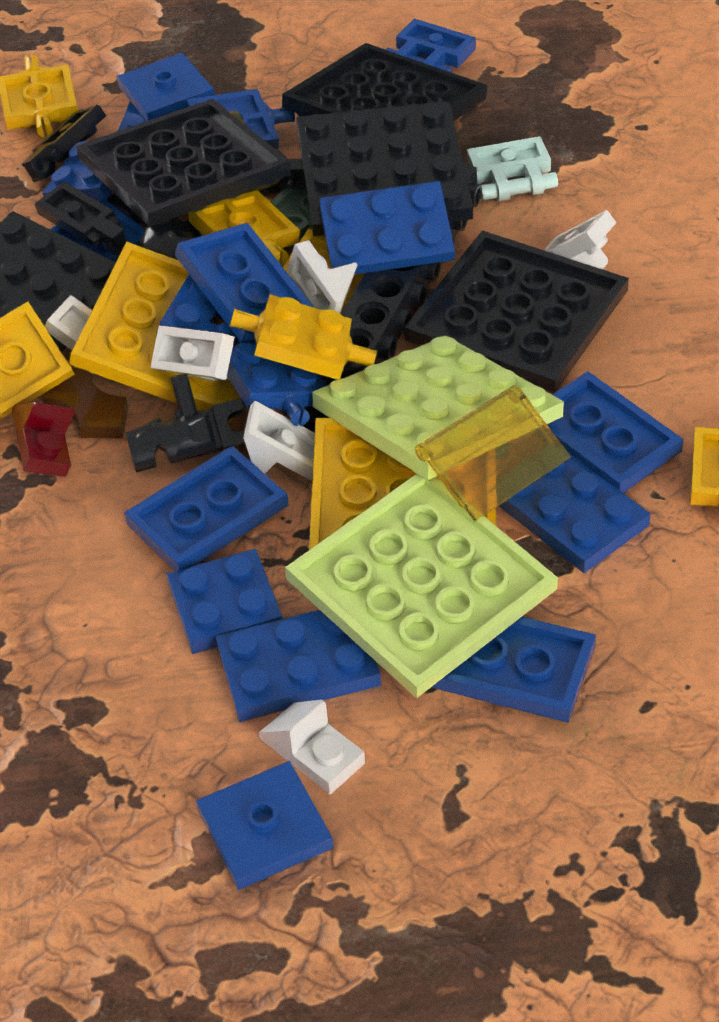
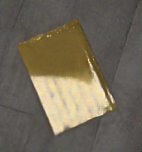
M516 385L506 389L415 446L417 457L430 464L459 506L466 509L474 522L571 458L524 392Z

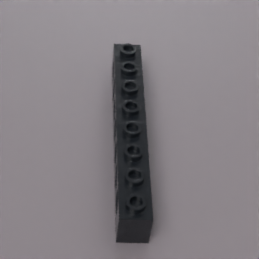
M464 165L472 204L476 208L482 193L481 184H477V167ZM468 220L449 222L453 244H455L457 233L464 231ZM441 262L368 272L363 275L341 315L352 319L349 334L352 344L377 350L374 364L382 363L395 356L398 340L401 334L404 333V327L412 318L416 307H421L424 303L427 287L431 280L436 281L439 276ZM347 360L340 379L363 371L368 366ZM320 375L323 381L326 383V385H329L332 381L337 380L327 376Z

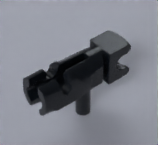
M188 374L176 375L170 378L179 411L175 412V417L165 421L155 418L147 424L126 432L136 472L156 467L155 454L158 452V449L167 454V458L171 463L219 451L223 452L231 446H234L236 449L246 447L243 438L245 431H232L228 427L227 422L230 418L243 413L244 402L242 399H235L212 405L210 409L197 412Z

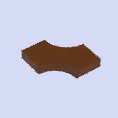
M72 368L75 375L42 394L44 404L68 407L75 410L73 419L78 424L80 438H123L128 411L126 396H115L101 391L93 384L90 372L80 368Z

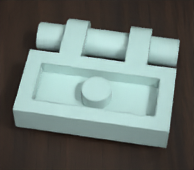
M541 136L467 149L468 165L477 167V184L490 183L481 185L482 201L495 198L497 202L510 200L512 195L528 192L531 196L543 194L545 189L558 187L556 172L542 174L543 172L551 171V158ZM525 176L524 178L508 180L509 178Z

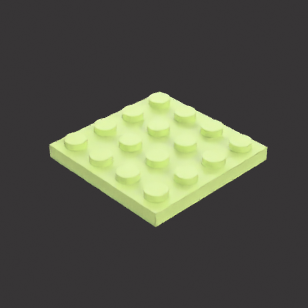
M448 336L436 337L427 344L412 350L403 351L396 357L379 364L370 365L363 371L344 379L334 380L329 385L312 392L313 407L332 418L426 480H430L563 417L564 401Z
M419 474L411 477L285 567L286 579L416 699L556 591L559 579L438 477L426 480Z

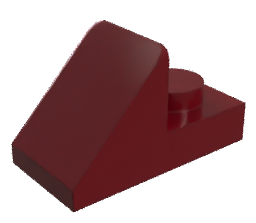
M37 402L14 405L12 414L24 471L66 477L71 461L65 433L75 413L73 408Z

